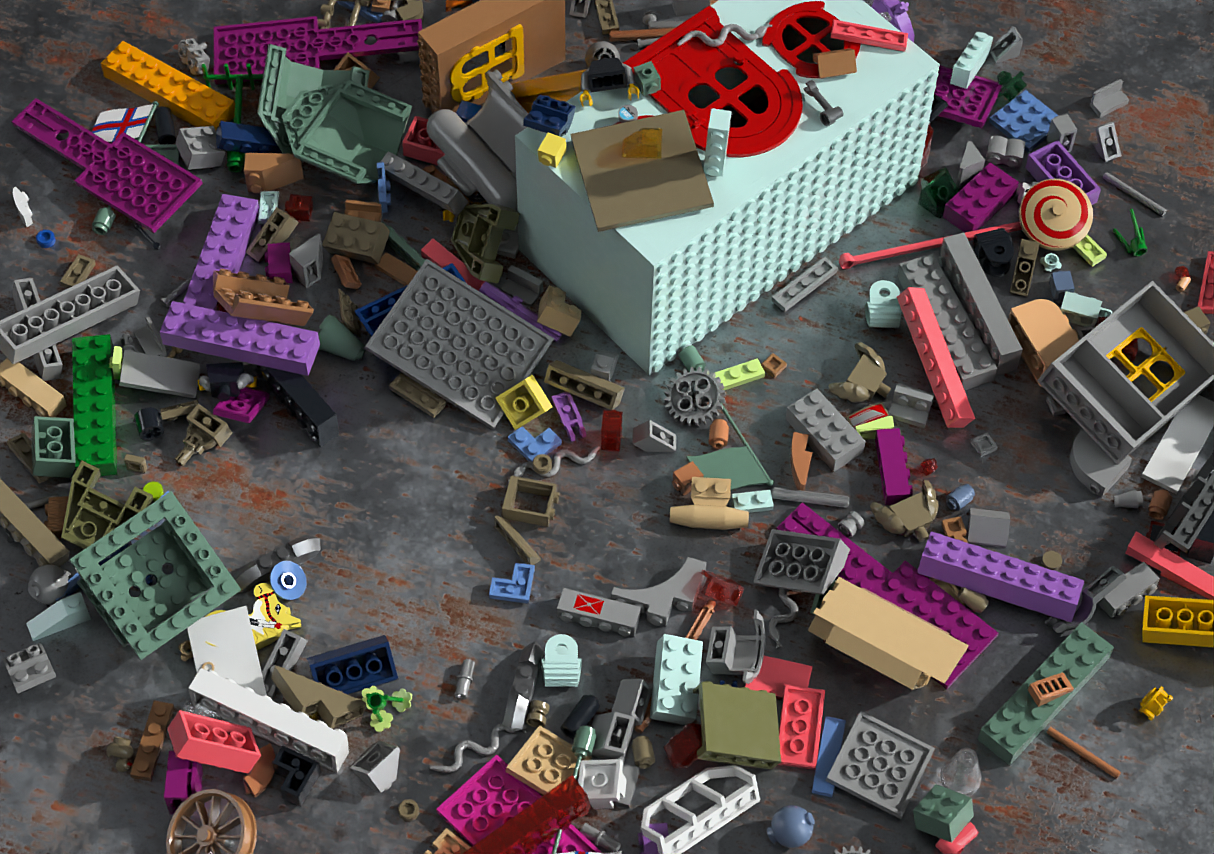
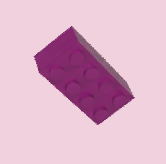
M990 162L945 204L943 218L964 233L979 230L1016 195L1019 182Z

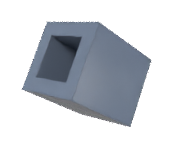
M1070 271L1052 272L1049 285L1053 301L1063 300L1066 291L1074 293L1075 288Z

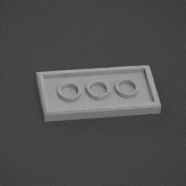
M124 350L119 386L196 398L200 363Z

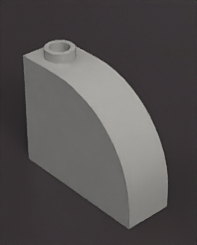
M1083 428L1077 434L1070 454L1071 468L1077 479L1093 494H1097L1101 498L1129 469L1132 458L1127 456L1117 465Z

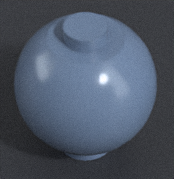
M788 805L782 807L774 814L771 826L767 828V834L772 843L779 842L788 848L800 847L810 839L815 821L812 814L802 807Z

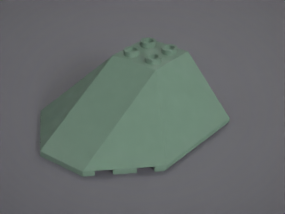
M269 44L257 115L282 153L293 154L282 115L300 91L308 90L310 92L318 90V87L329 84L333 86L343 84V81L346 80L367 87L369 70L352 67L351 70H321L292 62L285 56L287 48Z
M346 80L343 81V84L335 86L329 84L318 87V90L310 92L308 90L300 91L282 115V120L295 158L357 184L378 183L377 163L383 159L388 151L396 156L398 155L412 106L353 81Z

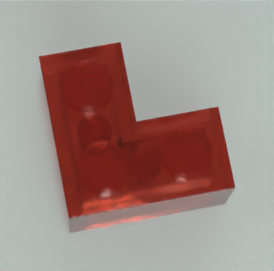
M687 724L682 732L669 739L670 742L664 746L674 768H688L697 760V750L702 747L701 724Z

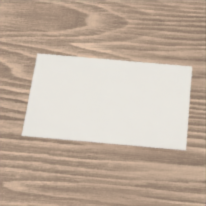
M247 606L203 617L187 628L197 673L204 663L211 662L214 665V672L219 677L224 679L230 678L241 687L247 686L258 695H267ZM207 664L204 670H212V666Z

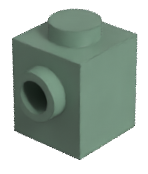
M652 61L633 67L635 82L643 96L661 90V77Z

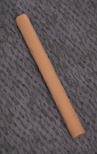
M1051 726L1046 733L1112 777L1118 779L1120 776V771Z

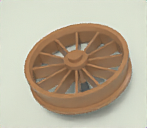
M205 789L196 792L182 802L170 821L166 838L167 854H193L196 851V854H221L219 848L228 854H253L257 837V827L253 812L240 797L222 790ZM221 799L228 800L226 806L219 815ZM212 800L210 816L208 817L204 803ZM236 808L239 816L226 823ZM196 810L199 812L203 824L202 827L191 819ZM187 823L198 830L197 835H183ZM241 824V835H225L226 832ZM182 840H197L195 844L182 851ZM233 840H240L237 851L234 853L229 848L234 846Z

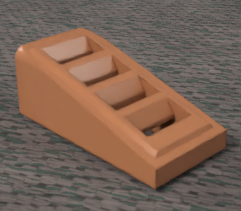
M1063 672L1033 682L1028 687V692L1038 707L1074 690ZM1059 680H1062V682L1066 686L1065 688H1062L1061 684L1059 683ZM1052 683H1055L1059 690H1056ZM1046 686H1049V688H1050V690H1051L1052 692L1049 693V691H1048V689L1046 688ZM1042 688L1045 694L1043 695L1039 689Z

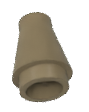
M962 587L957 595L974 613H982L988 605L985 595Z

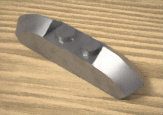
M305 536L294 539L249 562L232 576L241 588L239 592L246 593L254 589L256 585L269 581L272 568L282 561H291L299 565L315 557L320 552V538Z
M536 641L524 647L518 663L503 719V725L510 728H523L525 725L529 704L532 700L541 668V658L544 656V650Z

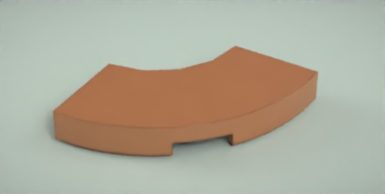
M270 743L259 749L260 758L254 765L251 773L244 778V782L254 798L269 786L274 775L272 762L275 759V753Z

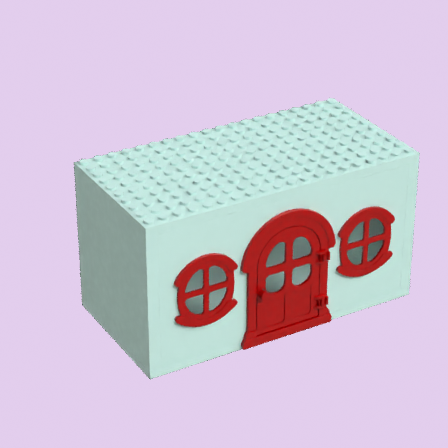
M718 0L623 62L632 68L634 74L633 67L652 61L661 77V90L643 96L639 89V99L633 93L631 94V101L628 99L629 86L627 88L589 92L593 104L590 106L589 100H585L583 102L584 107L580 102V95L583 92L566 101L575 106V113L566 135L561 134L559 136L566 139L567 151L557 168L546 166L539 162L538 148L547 133L527 127L515 135L517 211L520 213L518 222L519 251L558 288L566 292V296L648 375L658 372L667 362L673 361L682 349L691 346L696 341H701L707 333L716 330L722 322L728 321L733 314L742 311L751 301H756L762 293L770 291L776 283L782 282L791 272H796L802 264L811 261L817 253H822L831 243H836L842 235L851 232L857 224H862L868 216L876 214L882 206L888 205L897 195H902L908 187L914 186L918 182L940 64L909 38L907 39L905 52L830 38L833 20L900 32L863 0ZM767 22H769V25H772V27L767 28L763 37L753 41L745 40L736 32L731 31L727 34L724 43L717 47L706 45L699 37H692L682 45H677L687 33L695 30L705 33L711 39H718L722 28L729 24L741 26L748 34H755V31L760 26H766ZM848 48L855 50L856 73L826 78L819 77L818 64L813 61V54ZM810 80L816 83L821 95L833 108L839 106L843 111V117L837 119L830 126L823 125L820 120V113L825 111L823 107L803 89L807 87L806 82ZM765 93L768 100V107L765 112L756 114L746 106ZM624 105L634 106L638 111V119L684 110L704 169L708 126L712 108L732 111L731 115L738 112L747 120L746 125L739 128L730 127L723 176L705 174L714 201V207L601 232L597 231L570 134L620 124L618 111Z

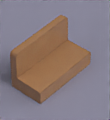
M848 48L813 54V61L818 64L820 78L857 72L854 49Z

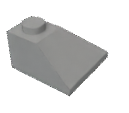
M379 740L350 769L372 790L382 793L388 790L392 785L391 783L396 780L400 749L398 746Z

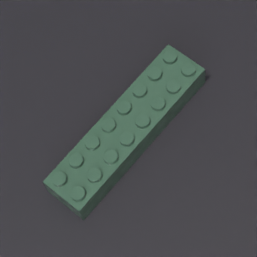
M1081 622L981 728L977 740L1008 765H1011L1110 658L1114 646ZM1063 672L1074 690L1038 707L1028 692L1029 684ZM1059 680V683L1061 684L1062 688H1065L1066 686L1064 685L1062 680ZM1052 683V685L1054 686V688H1055L1056 690H1059V689L1057 688L1056 684H1055V683ZM1046 686V688L1048 689L1049 693L1052 692V691L1050 690L1049 686ZM1042 688L1039 689V690L1041 691V693L1044 695L1045 693H1044V691L1042 690Z

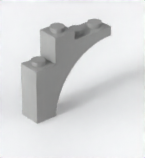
M687 557L681 569L667 581L650 588L638 590L614 587L611 593V600L640 606L641 613H647V621L656 626H666L673 606L681 611L688 610L692 612L706 572L707 562Z

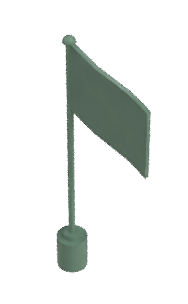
M687 346L680 351L678 356L688 372H690L691 367H693L694 371H697L698 367H701L702 372L704 371L706 364L695 346ZM723 406V413L741 439L744 447L725 448L704 455L686 456L689 463L693 461L705 478L731 479V491L751 485L767 484L772 486L774 480L769 478Z

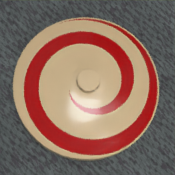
M1048 179L1035 184L1026 192L1019 208V221L1025 235L1031 241L1039 242L1040 247L1056 251L1074 247L1085 238L1092 225L1093 208L1086 193L1074 183L1063 179Z

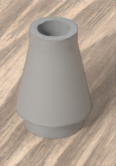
M1135 489L1115 495L1114 506L1138 509V507L1143 506L1142 492Z

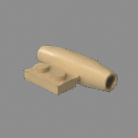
M692 477L691 498L694 505L670 507V523L702 529L727 530L748 527L749 512L726 507L730 500L731 479Z

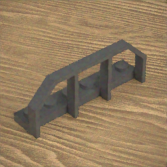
M1214 452L1193 479L1156 537L1154 545L1160 549H1163L1170 542L1186 553L1213 512L1214 471L1208 481L1206 478L1214 469ZM1199 493V495L1197 496V498H1196V500L1194 501V503L1192 504V506H1190L1189 504L1191 503V501H1192V500L1196 497V495ZM1182 520V522H1181L1180 525L1178 526L1177 530H1176L1175 533L1172 535V534H1171L1172 531H1173L1174 528L1177 526V524Z

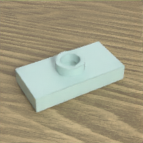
M279 191L260 192L258 224H265L276 207L278 208Z

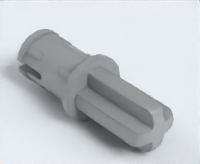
M463 660L460 675L457 676L458 684L454 694L458 699L465 700L468 697L469 686L473 682L471 678L475 665L473 660Z
M585 823L580 830L586 838L595 843V846L600 845L610 852H617L620 848V842L606 835L605 831H599L588 823Z

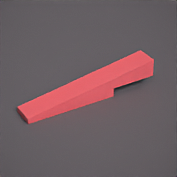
M435 239L429 241L421 249V257L423 259L426 258L441 268L453 263L466 283L479 291L483 283L487 282L471 275L466 265Z
M1137 531L1135 532L1125 554L1160 570L1161 576L1201 596L1214 600L1213 576L1166 548L1160 549L1154 545V541Z

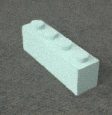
M976 32L954 65L950 84L965 89L968 88L990 54L992 36Z
M714 108L711 110L703 169L705 174L723 176L732 111Z

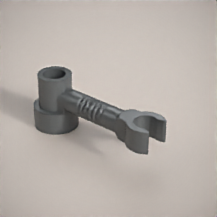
M813 80L806 82L807 87L803 88L804 91L811 97H814L825 110L820 113V120L823 125L830 126L837 119L843 117L842 109L839 106L833 108L821 95Z

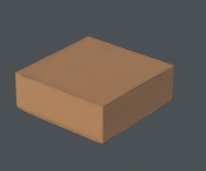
M772 353L761 363V366L766 373L775 379L787 367V363Z

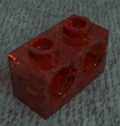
M603 410L601 450L620 452L623 412Z

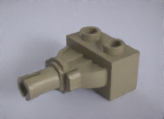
M198 404L186 417L190 425L187 429V436L182 441L185 446L174 460L184 467L193 454L201 455L204 450L211 449L215 445L221 447L232 434L228 424Z

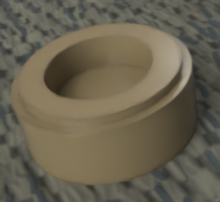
M545 454L537 455L533 459L534 471L538 474L548 473L552 469L551 458Z
M1055 551L1046 552L1041 561L1042 566L1057 571L1062 564L1061 555Z
M410 799L402 801L398 806L399 817L406 822L414 821L419 815L418 804Z

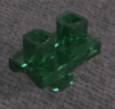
M1020 71L1012 78L1010 72H1000L997 76L998 84H1003L1004 87L1000 90L998 98L1004 95L1009 102L1027 86L1021 79L1025 74Z

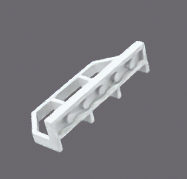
M737 765L704 769L644 808L641 825L643 836L657 843L659 854L683 853L760 801L755 775ZM733 776L748 782L725 799L720 793L703 785L709 779ZM694 790L717 804L696 817L695 814L674 802ZM664 808L688 822L666 838L649 828L650 818Z

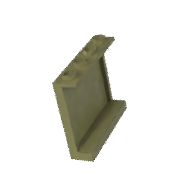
M710 681L701 682L693 690V693L699 694L702 747L697 750V759L770 770L781 762L775 693H769L766 690H750L747 687H731L729 684H713Z

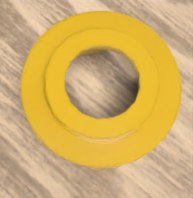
M1162 686L1158 689L1156 687L1152 688L1139 703L1141 707L1138 711L1146 714L1149 720H1153L1154 715L1158 716L1164 710L1163 707L1173 699L1171 695H1168L1163 690Z

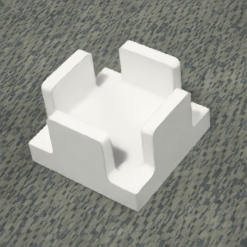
M622 760L581 761L577 801L579 803L588 802L593 809H613L614 804L612 801H619V798H625L626 778L622 773Z

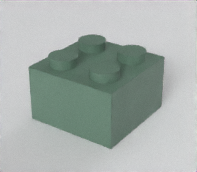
M938 784L932 787L913 810L916 829L951 843L974 816L971 797Z

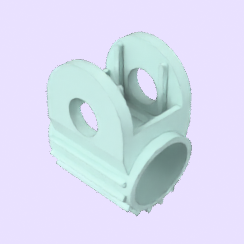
M881 280L871 286L869 300L865 302V317L869 327L899 328L902 310L897 300L900 292L894 283ZM881 290H887L890 293V295L879 292Z
M555 635L546 643L545 658H541L545 687H578L582 658H578L576 641L568 635Z

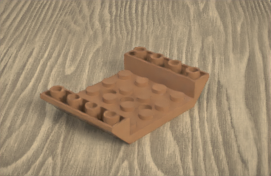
M227 269L213 271V296L230 316L305 326L313 314L314 309L308 302L297 300L296 303L290 302L287 299L290 285L283 278L274 277V279H269L261 274H256V277L249 276V273L238 271V274L231 273Z

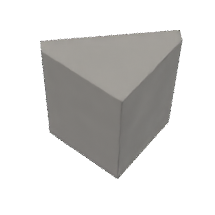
M972 141L967 143L959 168L955 187L957 191L965 187L984 167L985 159Z
M969 508L968 543L1006 548L1011 520L1009 512Z

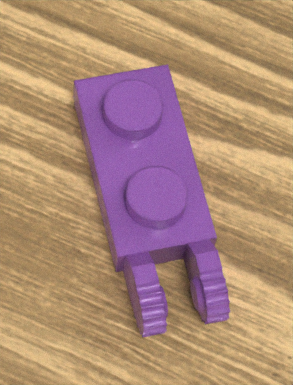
M563 392L551 396V401L570 441H575V434L572 428L576 426L582 438L586 437L582 418L571 394Z

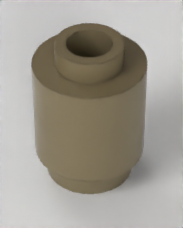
M647 736L636 737L633 739L631 746L635 765L642 769L649 768L655 762L652 742Z

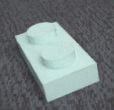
M771 490L732 494V503L735 509L748 511L749 513L773 510Z

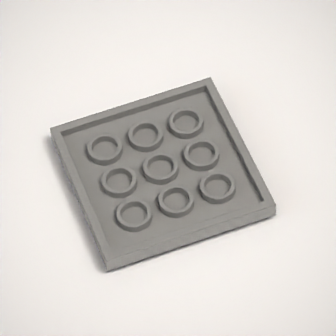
M860 711L826 781L901 819L935 748Z

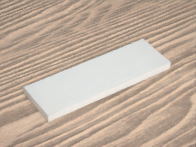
M1198 395L1174 416L1141 478L1174 494L1178 493L1214 427L1213 401Z

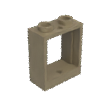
M511 476L502 507V517L508 520L548 527L550 520H554V503L558 504L560 492H557V484ZM521 491L549 497L545 514L513 508L517 492Z

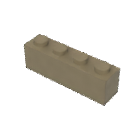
M558 360L548 366L544 383L610 410L620 405L625 389L622 386Z

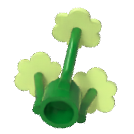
M371 686L370 689L365 688L361 693L363 696L361 700L366 702L368 709L373 710L370 726L375 728L377 732H382L384 728H390V722L393 720L392 714L382 710L386 706V701H393L392 706L396 707L398 712H404L406 708L411 707L412 694L406 692L403 688L393 692L392 696L384 695V692L379 689L377 690L375 686Z

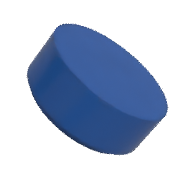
M42 230L36 235L37 244L42 248H49L55 244L56 239L51 230Z

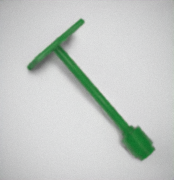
M247 63L248 74H230L228 64H224L225 74L208 75L206 65L202 64L203 78L205 79L206 86L210 88L209 80H227L229 90H233L232 80H236L234 123L241 124L243 80L249 79L251 89L255 90L254 79H263V74H252L251 65ZM227 151L228 170L231 172H241L245 165V153Z

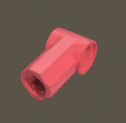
M968 822L952 843L940 839L935 847L942 854H961L964 847L978 835V831L971 822Z

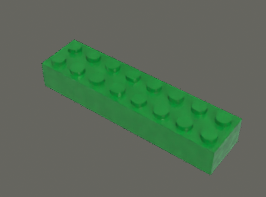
M110 334L72 338L75 470H77L81 461H84L99 468L101 476L117 475L115 379L113 378V368H109L114 346Z

